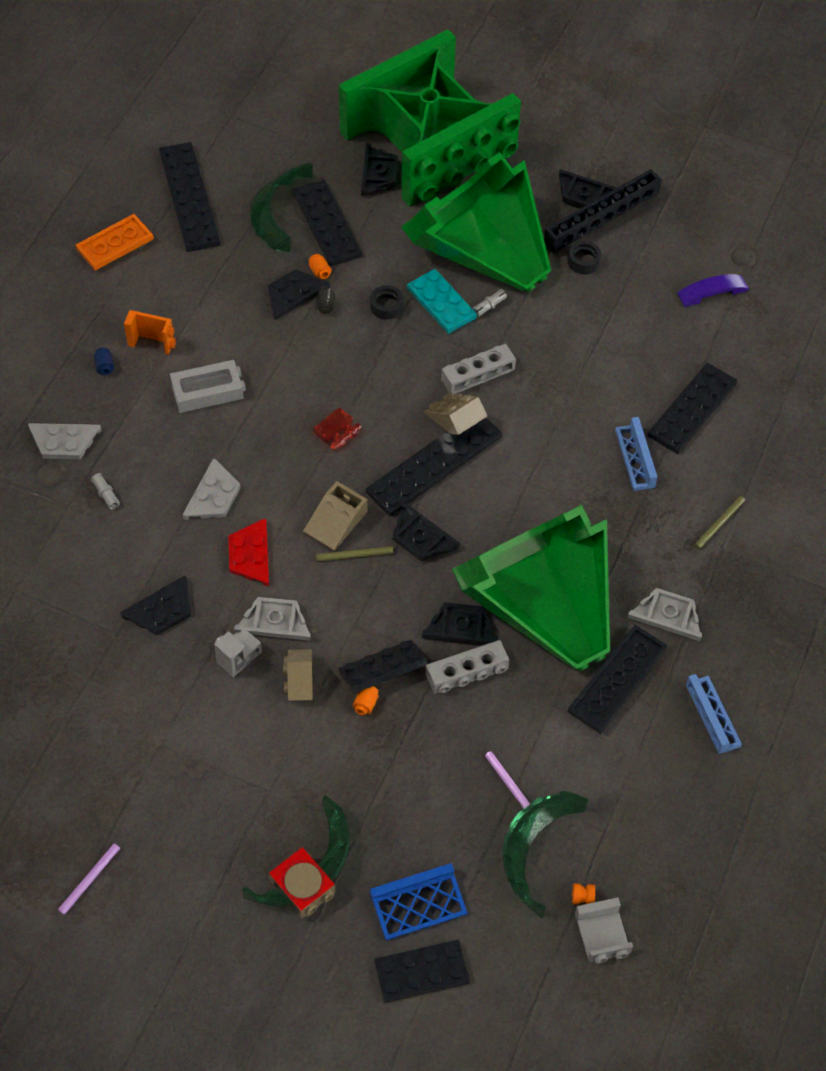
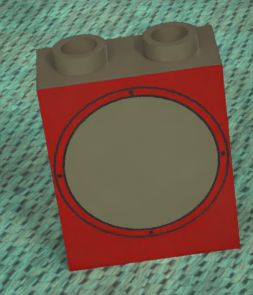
M303 847L269 872V881L274 887L278 885L298 908L301 919L306 915H312L317 910V906L322 902L330 901L334 896L335 884Z

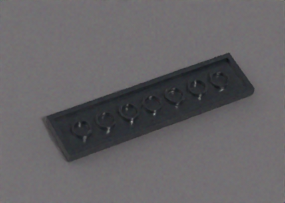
M192 142L160 147L159 153L186 252L220 246V239Z
M486 417L459 435L451 434L447 431L367 487L366 493L391 517L401 510L403 502L409 504L500 439L502 432Z

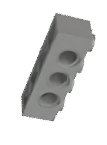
M506 344L495 346L491 350L480 352L473 357L465 358L460 362L442 368L441 380L449 393L456 394L514 371L516 358Z
M498 640L427 664L425 674L434 694L439 692L445 693L451 688L463 687L474 680H483L489 675L505 672L509 666V658L501 641ZM483 661H489L490 664H485ZM470 667L472 668V670H466L464 668ZM451 673V674H453L454 676L449 677V676H446L445 674Z

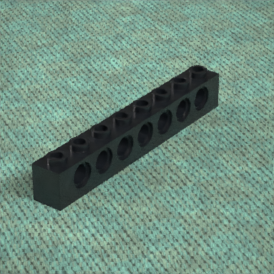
M652 169L646 171L545 228V244L554 253L659 194L662 179Z

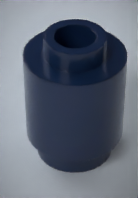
M107 348L97 349L94 354L96 371L101 375H109L114 371L112 353Z

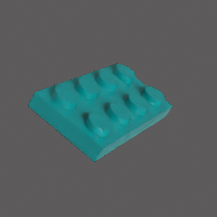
M436 269L407 284L408 291L447 334L477 318V313Z

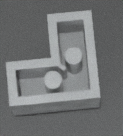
M245 628L234 635L228 631L224 636H219L214 644L217 664L233 678L262 652L261 642Z

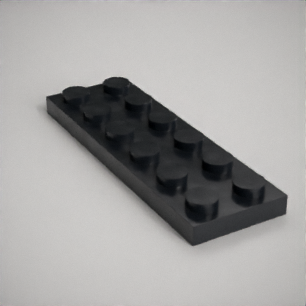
M322 180L294 188L293 194L329 266L362 257V252L326 181Z
M707 362L649 430L647 436L674 453L679 454L737 384V379Z
M634 625L573 701L567 712L601 734L664 654L668 645L639 626Z

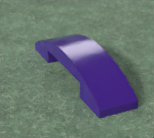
M726 274L695 282L678 291L677 294L683 306L687 307L700 303L702 298L729 291L733 295L748 291L749 288L741 275Z

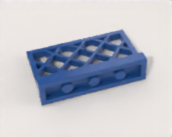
M452 863L371 888L369 891L385 941L468 914L454 875ZM451 880L453 886L451 894L439 889L443 881ZM428 887L435 891L430 901L419 896L422 888ZM437 892L448 898L444 908L432 903ZM407 893L414 897L410 907L398 902L401 895ZM416 899L428 904L423 915L412 909ZM450 899L459 903L460 912L452 913L446 910ZM387 900L394 905L390 913L387 914L380 909L378 902ZM396 905L407 910L403 921L391 916ZM430 906L442 911L438 919L432 920L425 916ZM410 912L421 918L418 925L411 926L405 923ZM389 919L401 924L398 932L388 934L386 925Z

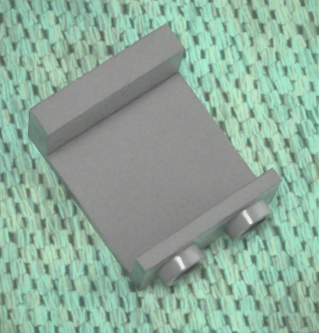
M619 898L585 904L576 908L575 917L589 963L594 961L597 964L603 963L612 957L622 959L629 956L632 951L633 944L627 941L619 914L621 906Z

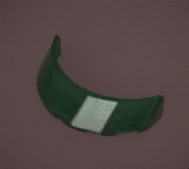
M313 163L296 166L271 180L259 190L253 200L250 215L254 231L273 250L291 251V237L277 226L271 215L270 203L274 190L280 185L294 183L297 178L312 179Z
M562 791L559 794L539 797L532 801L530 805L521 810L512 820L509 832L506 833L504 839L503 865L507 879L516 895L540 918H543L546 906L533 901L529 894V886L525 878L526 858L532 842L548 824L569 814L585 812L588 798L570 791Z
M325 795L322 798V806L329 824V843L325 857L318 866L332 881L340 873L347 858L349 829L341 806ZM246 886L242 889L243 898L256 903L272 906L293 904L285 893L278 890H270L264 895H258Z

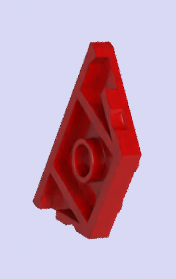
M262 519L228 536L229 570L232 574L244 576L251 581L255 579L263 582L264 586H269L266 519Z

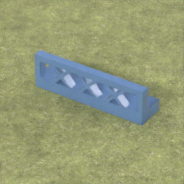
M639 417L631 418L630 425L616 427L615 432L633 491L655 488L658 477ZM630 431V439L628 440L623 437L622 432ZM628 446L636 449L634 455L626 451ZM633 460L641 465L638 470L631 466ZM637 476L645 479L646 483L637 484L635 479Z
M696 674L689 676L686 687L718 754L740 748L742 743L709 676L698 679ZM706 683L709 689L707 694L701 684ZM709 700L716 704V711L713 710ZM718 718L724 720V729L722 728ZM726 735L732 737L734 743L730 744Z

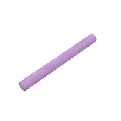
M492 751L488 752L485 755L487 760L531 820H536L539 817L537 812Z
M113 844L58 908L61 914H66L120 850L118 845Z

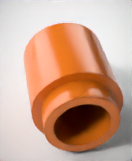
M314 254L309 258V267L315 277L320 279L328 278L331 274V268L325 258L320 254Z
M372 686L358 692L352 705L357 714L363 716L371 714L379 697V691L376 687Z

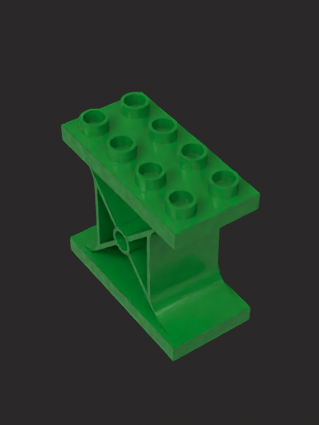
M448 29L339 84L340 134L348 141L366 131L380 132L402 152V200L409 207L420 201L427 202L431 200L438 191L447 186H457L464 177L475 171L477 172L497 153L500 152L504 158H508L518 148L521 100L514 93L495 103H483L475 100L454 79L456 36Z

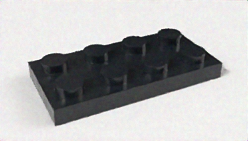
M408 640L391 648H385L373 655L365 656L358 661L347 663L338 669L341 677L352 692L357 693L427 665V660L413 641Z
M459 939L374 959L384 1003L470 983Z

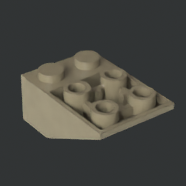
M454 393L446 394L443 400L430 404L429 408L424 411L427 416L446 431L457 435L487 417L479 397Z
M336 481L323 497L303 533L335 551L368 512V499Z

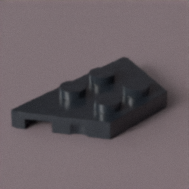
M366 143L361 196L396 186L397 155L388 153L381 148L377 150L372 148L370 143Z
M562 169L559 170L562 202L582 208L616 189V187Z
M295 269L269 284L268 293L274 319H278L329 289L330 283Z
M402 503L401 512L393 533V541L421 562L460 547V543L407 503Z
M184 575L120 612L122 619H129L135 622L137 626L146 628L149 632L159 635L190 617L186 576Z
M444 602L438 614L432 618L427 629H424L422 632V638L478 645H486L498 641L483 606Z

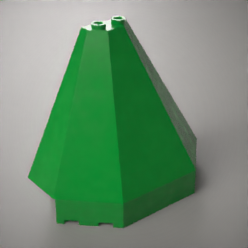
M500 152L490 158L464 184L441 200L435 197L424 205L412 219L401 226L414 245L527 293L536 287L534 285L536 282L541 284L548 278L546 275L551 271L525 160L512 169Z
M582 505L452 569L463 593L571 668L581 671L589 667V662L593 660L595 663L606 658L604 654L610 652L607 519L592 525Z

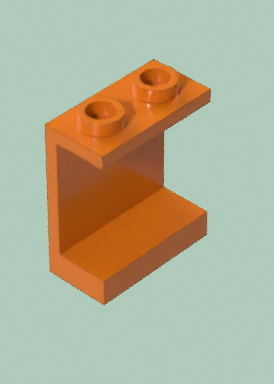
M129 311L124 322L127 345L135 347L139 337L164 342L165 354L169 355L171 348L174 349L176 344L172 320L138 311Z

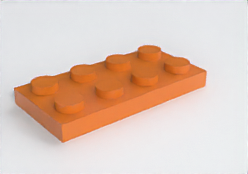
M132 214L75 246L76 250L96 271L152 241L154 237L135 214Z

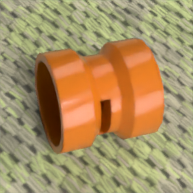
M573 883L572 905H579L583 902L585 904L595 903V884H587L584 887L580 883Z

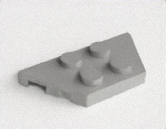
M29 423L28 425L43 459H81L85 454V450L93 443L95 435L101 432V425Z
M213 459L182 515L183 519L189 520V517L201 516V519L226 517L241 486L216 459Z
M656 588L650 593L649 597L644 598L639 606L628 614L629 619L700 641L702 637L698 625V615L695 612L694 600Z
M257 597L252 607L244 614L242 621L234 627V633L240 632L245 628L252 635L310 641V632L306 627L298 602L295 600Z

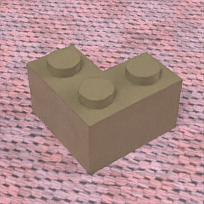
M312 649L288 650V655L284 656L283 674L288 677V682H284V694H288V701L313 700Z

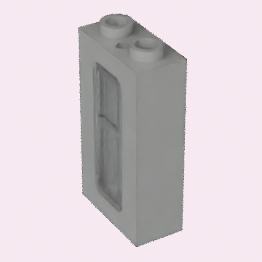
M230 360L170 373L171 385L179 413L244 399L243 391H246L244 380L240 381L239 377H242L239 366L236 367L235 361Z

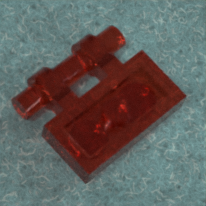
M339 407L314 427L313 433L325 443L332 439L334 443L330 447L335 451L339 447L342 448L346 445V441L350 438L357 436L362 427L358 423L354 426L350 425L353 422V418ZM342 430H345L346 433H344L342 436H340L339 433H340Z

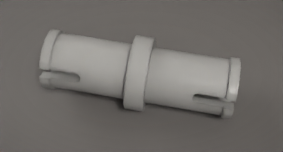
M499 289L490 297H485L484 301L472 308L474 311L480 309L477 312V317H480L489 309L493 310L495 305L507 298L506 293L499 297V295L504 293L502 289Z
M101 473L92 476L91 481L97 488L98 495L105 500L108 508H117L120 502L112 492L113 488L106 483Z

